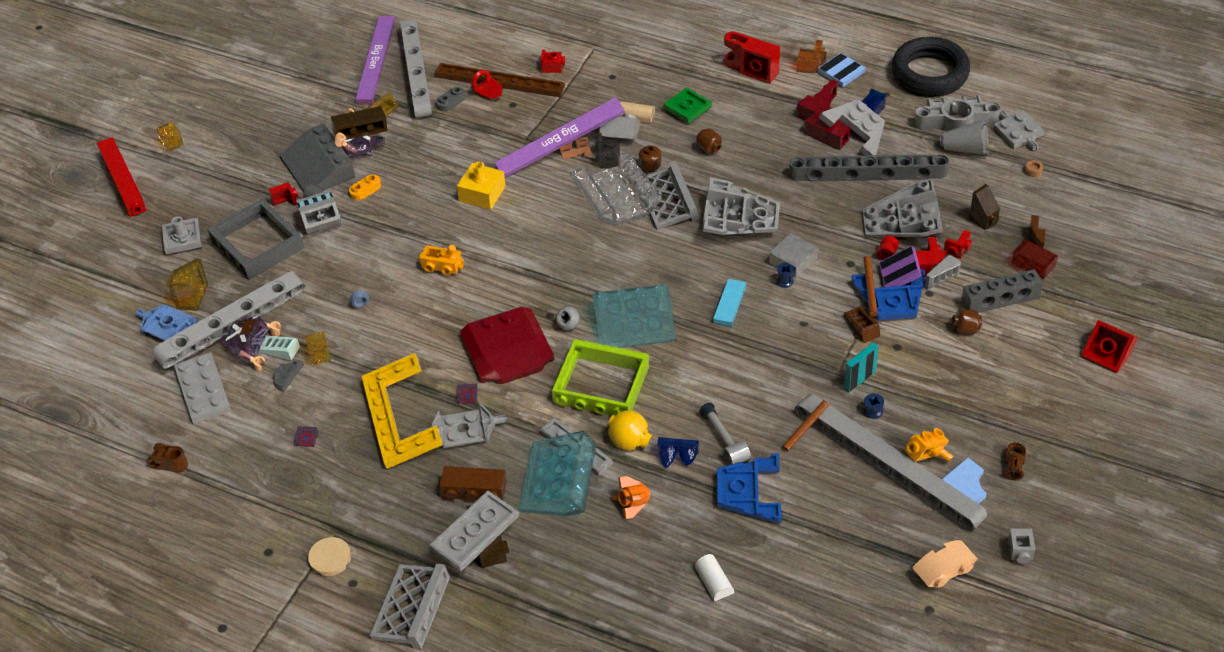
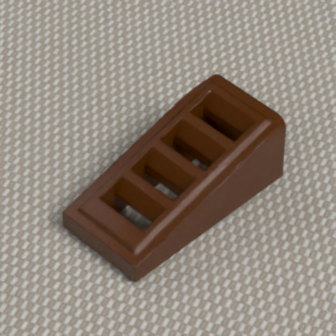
M861 306L844 313L845 318L864 343L880 337L879 324Z

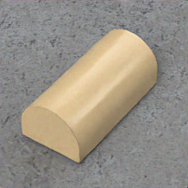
M620 102L625 110L624 114L634 115L636 119L644 123L652 122L655 115V106Z

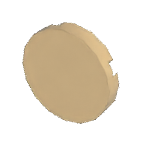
M324 538L311 547L308 561L315 573H320L326 577L335 576L343 572L348 563H350L351 551L348 544L340 538Z

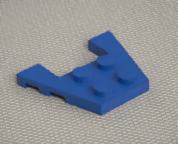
M921 270L922 276L909 282L907 286L875 288L878 313L875 317L877 320L917 317L925 270ZM865 274L852 275L851 281L869 306Z
M773 453L771 457L764 459L762 457L754 458V461L745 464L739 462L717 468V501L719 508L781 523V503H759L758 473H779V453Z

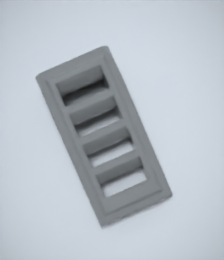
M948 255L926 275L925 288L927 290L957 276L960 273L961 261Z

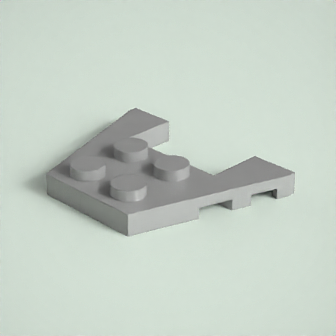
M859 99L824 111L819 116L829 127H832L840 119L867 141L859 151L864 155H876L885 120Z

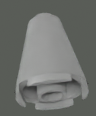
M980 120L943 132V136H940L941 147L948 151L989 155V150H985L987 145H989L988 128L984 126L986 120Z

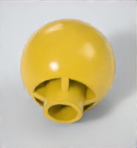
M621 411L616 416L612 415L607 423L611 442L617 448L625 451L635 450L638 446L645 449L653 436L648 433V424L645 418L636 411Z

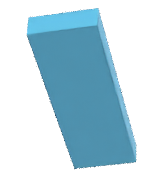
M728 279L714 315L713 323L732 327L746 289V282Z

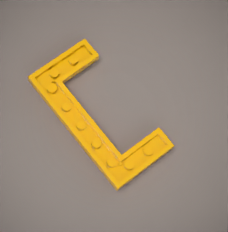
M415 353L361 376L384 465L387 469L443 445L439 429L436 425L403 440H400L386 387L421 372L419 360Z

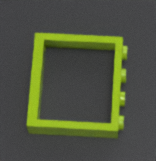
M574 339L552 389L553 403L616 416L621 411L633 410L649 369V354ZM578 358L638 370L626 403L565 390Z

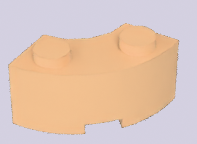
M955 540L945 543L943 549L936 553L932 550L912 568L928 587L940 588L951 578L968 573L978 558L963 541Z

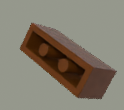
M444 466L440 482L442 498L475 501L487 491H490L501 500H504L507 483L505 470Z

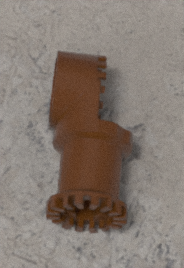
M1010 443L1007 447L1006 462L1008 465L1004 474L1008 479L1011 478L1012 481L1013 479L1016 481V479L1019 480L1024 477L1022 465L1025 463L1026 448L1024 445L1022 446V443ZM1011 450H1018V451L1021 452V454H1019V453H1010V451H1011Z

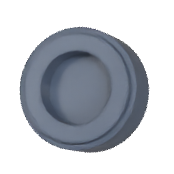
M358 290L350 296V302L355 308L365 306L370 299L365 290Z

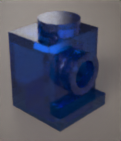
M871 88L870 93L861 102L879 115L885 108L886 94Z

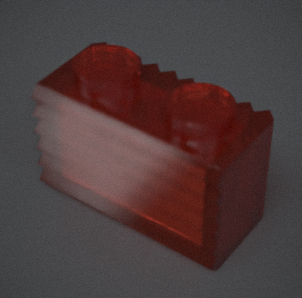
M1024 239L1014 250L1011 263L1015 264L1018 268L1025 269V271L1035 269L1039 277L1045 279L1056 267L1058 255Z

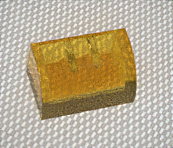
M389 92L365 109L381 106L385 116L398 108L399 104Z

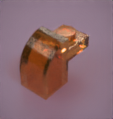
M816 40L814 50L800 48L797 59V72L816 73L818 68L826 63L827 52L825 47H823V40Z

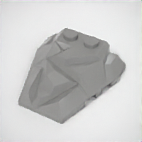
M710 177L702 231L720 235L777 232L779 202L760 194L753 196L744 187L742 190L732 187L733 183L730 181Z

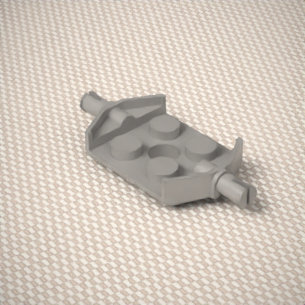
M479 404L480 409L443 416L438 411L430 428L436 425L439 429L443 442L442 448L489 440L495 424L507 423L506 414L492 416L482 404ZM428 428L418 429V432L424 431ZM462 428L468 429L466 432H459Z

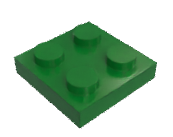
M687 87L664 103L666 111L688 124L712 107L711 101Z

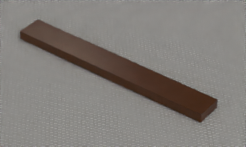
M440 63L435 71V78L471 83L474 75L483 69ZM487 70L491 77L500 83L504 89L561 97L565 88V82ZM485 74L477 78L476 84H479L485 78Z

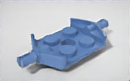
M165 304L147 312L138 309L135 313L137 317L143 319L140 328L143 335L146 332L164 341L198 322L197 318Z

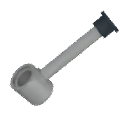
M708 402L702 405L699 410L700 414L711 421L727 445L723 452L728 465L750 460L751 453L747 444L744 441L736 443L732 440L716 416L714 404Z

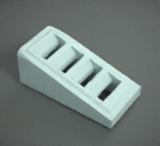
M266 336L260 349L258 350L257 348V352L291 361L299 350L300 345L297 338Z

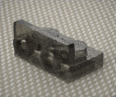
M598 133V139L595 140V150L599 151H595L596 162H599V168H620V140H602V133Z

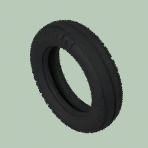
M919 37L907 41L897 49L892 60V72L898 84L911 93L928 97L944 96L955 92L964 85L970 73V61L966 52L958 44L940 37ZM934 56L951 63L954 70L943 76L929 77L914 72L909 68L908 63L919 57Z

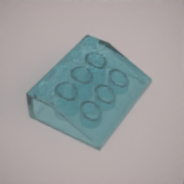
M668 284L592 293L599 344L625 348L676 341Z
M584 430L533 442L519 506L520 512L558 516L584 513L597 443Z

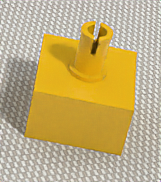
M480 162L472 163L457 184L459 202L491 210L506 187L504 171L485 167L483 162H481V165Z

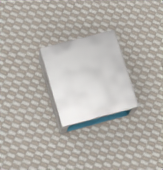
M790 233L770 252L769 264L777 268L782 263H789L794 267L792 277L797 278L817 259L818 247Z

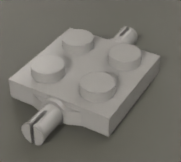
M1004 110L1000 111L999 116L1003 120L995 123L994 129L1013 149L1029 145L1034 151L1037 150L1039 145L1035 140L1044 135V130L1024 110L1011 116Z

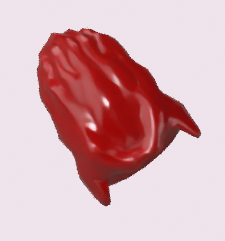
M487 70L478 71L472 78L470 88L474 92L490 99H497L502 96V85L493 79ZM485 74V78L482 79L478 85H476L477 78L480 75Z

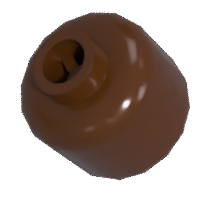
M703 129L697 134V146L705 153L713 154L721 149L722 137L713 129Z
M652 145L640 149L638 154L640 167L648 172L657 170L662 163L660 149Z
M959 309L956 315L952 316L951 323L952 326H955L957 333L973 335L981 329L982 317L976 310Z

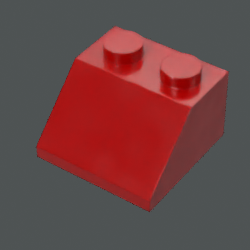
M1098 320L1081 356L1119 372L1131 355L1139 337Z

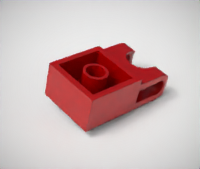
M730 31L724 35V45L732 50L724 56L725 66L741 71L742 75L769 84L779 74L780 46L735 31Z

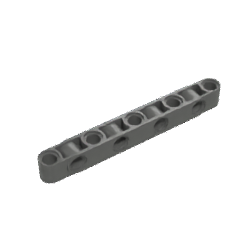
M923 154L795 157L789 163V177L794 181L941 179L947 176L949 159L945 155Z

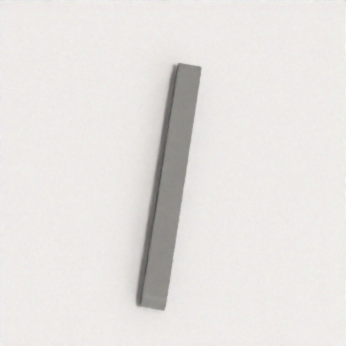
M808 394L795 406V411L800 418L806 420L823 400L813 394ZM829 405L812 424L816 429L964 529L972 532L987 518V512L980 504Z

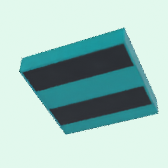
M871 343L846 363L844 390L848 393L876 372L879 349L877 344Z

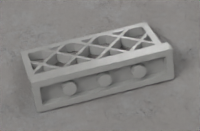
M676 161L670 162L669 168L637 179L657 230L690 218L692 222L699 220L696 206ZM669 174L667 181L661 179L662 176ZM648 181H651V182H652V184L650 185V187H649V186H646V185H643V183H645V182H648ZM657 183L663 185L661 189L654 188ZM668 186L674 188L672 192H668L665 190ZM651 192L657 193L655 198H651L648 196ZM662 195L668 196L666 201H662L659 199ZM673 198L679 199L677 204L670 202ZM656 204L663 205L660 210L653 209ZM667 207L674 208L671 213L664 212ZM678 210L685 211V214L675 215ZM661 216L668 217L665 221L658 222Z
M436 564L435 568L399 565L371 631L370 637L372 640L411 644L414 649L422 650L450 579L444 564ZM404 572L413 573V576L402 581L401 579ZM430 574L431 578L424 583L420 581L419 578ZM417 580L420 585L408 591L406 586ZM404 588L406 593L395 599V592ZM423 590L425 592L423 597L414 601L412 596ZM410 598L412 603L401 609L399 604ZM397 606L399 611L387 617V611ZM416 608V615L407 619L404 614ZM403 616L405 621L393 627L391 622ZM387 624L390 625L391 629L384 634L379 633L380 628ZM409 626L410 630L407 636L397 634V632Z

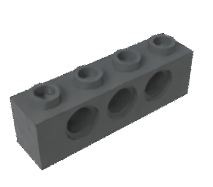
M1034 269L963 286L961 303L965 309L976 310L978 313L1039 299L1043 282Z

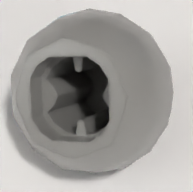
M571 306L561 308L556 314V322L564 330L574 329L580 321L579 313Z

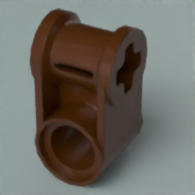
M162 443L154 445L152 455L146 460L147 465L153 469L176 473L183 472L189 465L181 447Z

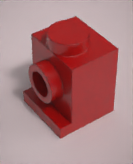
M542 49V73H562V66H565V56H562V52H545V49Z

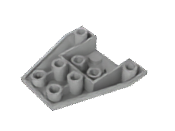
M932 179L913 183L863 209L866 237H923L943 232L939 204Z

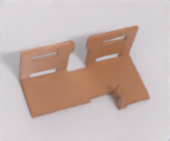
M588 137L576 139L577 149L572 150V142L560 148L563 159L576 157L581 154L584 157L593 155L589 147Z

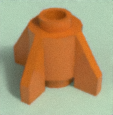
M628 476L618 477L619 488H622V490H619L618 495L611 496L612 500H618L621 506L627 507L623 508L624 519L633 518L648 503L650 491L643 483Z

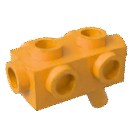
M426 245L424 251L419 255V263L427 272L435 270L440 271L444 275H450L451 273L457 274L458 270H462L464 267L461 251H457L454 245H450L448 249Z
M934 428L931 432L923 431L920 435H913L905 449L907 456L915 462L934 456L937 457L938 455L949 462L953 457L952 454L943 449L949 440L938 428Z

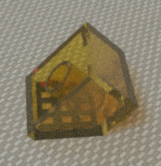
M196 258L173 270L171 277L167 280V288L170 290L171 299L176 309L198 311L208 287V281L200 258Z

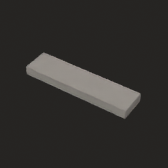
M553 418L540 429L542 435L598 476L613 464L611 458L556 418Z

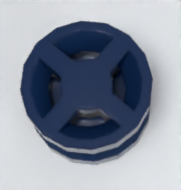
M875 393L867 395L864 398V415L870 419L881 417L884 407L883 397Z

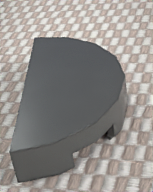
M293 360V362L285 365L283 363L275 370L274 383L278 390L285 392L304 366L303 361Z

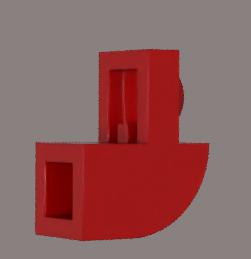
M929 237L927 251H916L920 270H925V277L945 259L946 250L941 251V246L937 245L936 237Z

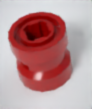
M884 236L877 249V257L880 260H884L896 254L899 241L893 236Z

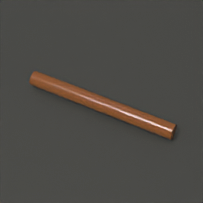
M865 256L863 261L870 316H876L878 313L871 257Z

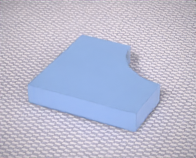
M969 458L942 479L978 504L986 498L987 493L981 488L979 482L984 469Z

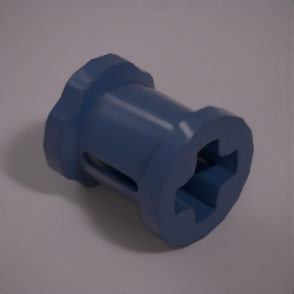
M782 263L777 267L779 274L777 285L782 288H789L793 285L792 274L794 273V267L791 264Z

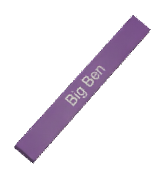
M379 16L355 98L356 104H373L395 24V16Z
M615 97L496 161L495 165L498 170L504 171V176L507 177L624 114L625 110Z

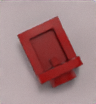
M289 182L269 189L274 206L289 200L292 201L294 206L297 205V190L295 187L292 188Z
M964 230L958 241L947 238L944 244L946 254L961 259L965 251H969L971 248V232Z

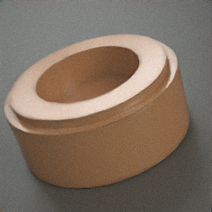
M1035 160L1026 163L1024 171L1030 177H1039L1043 173V164Z

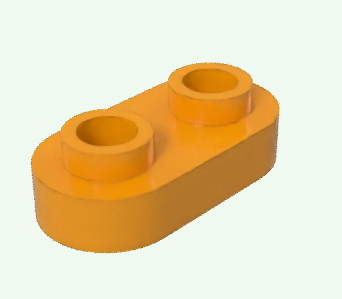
M371 174L356 182L349 188L350 197L353 200H362L381 188L380 177Z

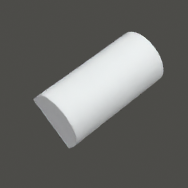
M705 555L696 562L695 569L714 602L734 594L732 585L714 555Z

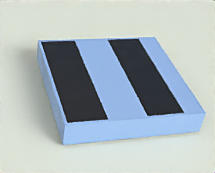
M842 53L818 68V73L830 80L838 81V85L841 87L846 86L866 71V67Z

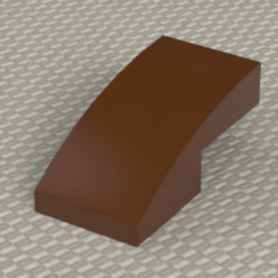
M1031 215L1029 225L1030 242L1037 255L1042 256L1045 229H1038L1039 216Z

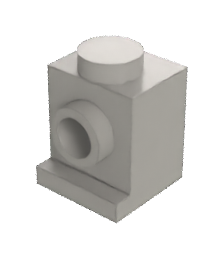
M1010 529L1008 545L1011 560H1017L1021 564L1033 560L1035 544L1032 529Z

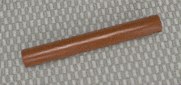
M823 400L783 444L788 451L827 409L829 404Z

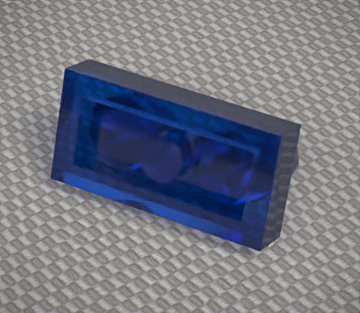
M658 437L659 457L664 468H668L672 464L677 452H679L680 459L685 466H689L695 460L697 454H699L700 444L698 440Z

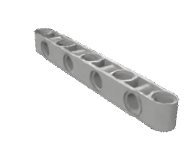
M416 18L402 20L400 25L415 118L431 116L432 111Z
M293 271L288 272L158 344L152 350V355L163 368H169L233 333L235 330L232 327L235 323L250 320L257 316L261 317L304 291L305 284ZM240 323L237 325L241 328L244 323Z

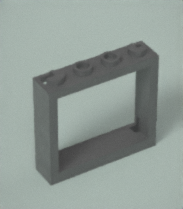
M263 199L207 229L211 242L248 280L304 249L301 232L296 231L289 221L286 222L280 212L277 213L270 203L267 204ZM265 215L288 239L248 261L225 237Z

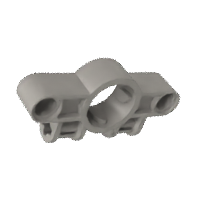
M980 95L969 98L962 96L961 99H950L947 101L945 97L940 100L927 99V106L916 109L914 126L919 130L944 129L950 131L980 120H986L984 126L994 125L999 121L1000 105L996 102H982ZM951 114H960V115H963V116H965V117H964V118H954V117H951V116H949V115H951Z

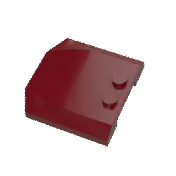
M521 306L468 323L460 331L461 339L481 383L496 381V384H505L539 373L544 369L546 363L550 360L551 362L555 360L554 353L531 308Z

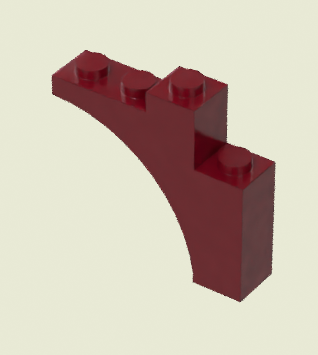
M832 79L813 97L807 95L798 102L797 117L805 120V135L841 150L849 142L850 127H847L839 120L832 127H829L819 118L822 112L831 109V102L837 96L838 81Z

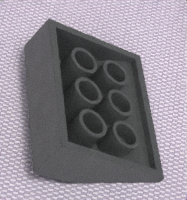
M324 123L308 129L280 154V158L303 191L310 184H314L324 191L355 178L352 161L341 147L335 145V138Z

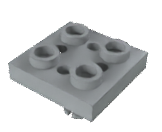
M178 216L174 217L171 223L162 225L166 254L202 247L198 218L183 220L182 217Z

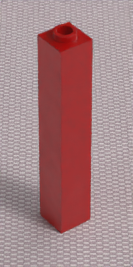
M111 137L97 142L102 159L129 216L132 217L146 212L143 198L114 138Z

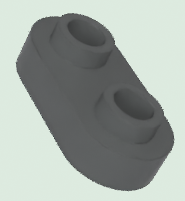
M453 87L437 98V108L440 111L451 110L466 99L465 90L461 87Z

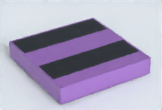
M913 246L879 262L885 287L903 286L922 276Z

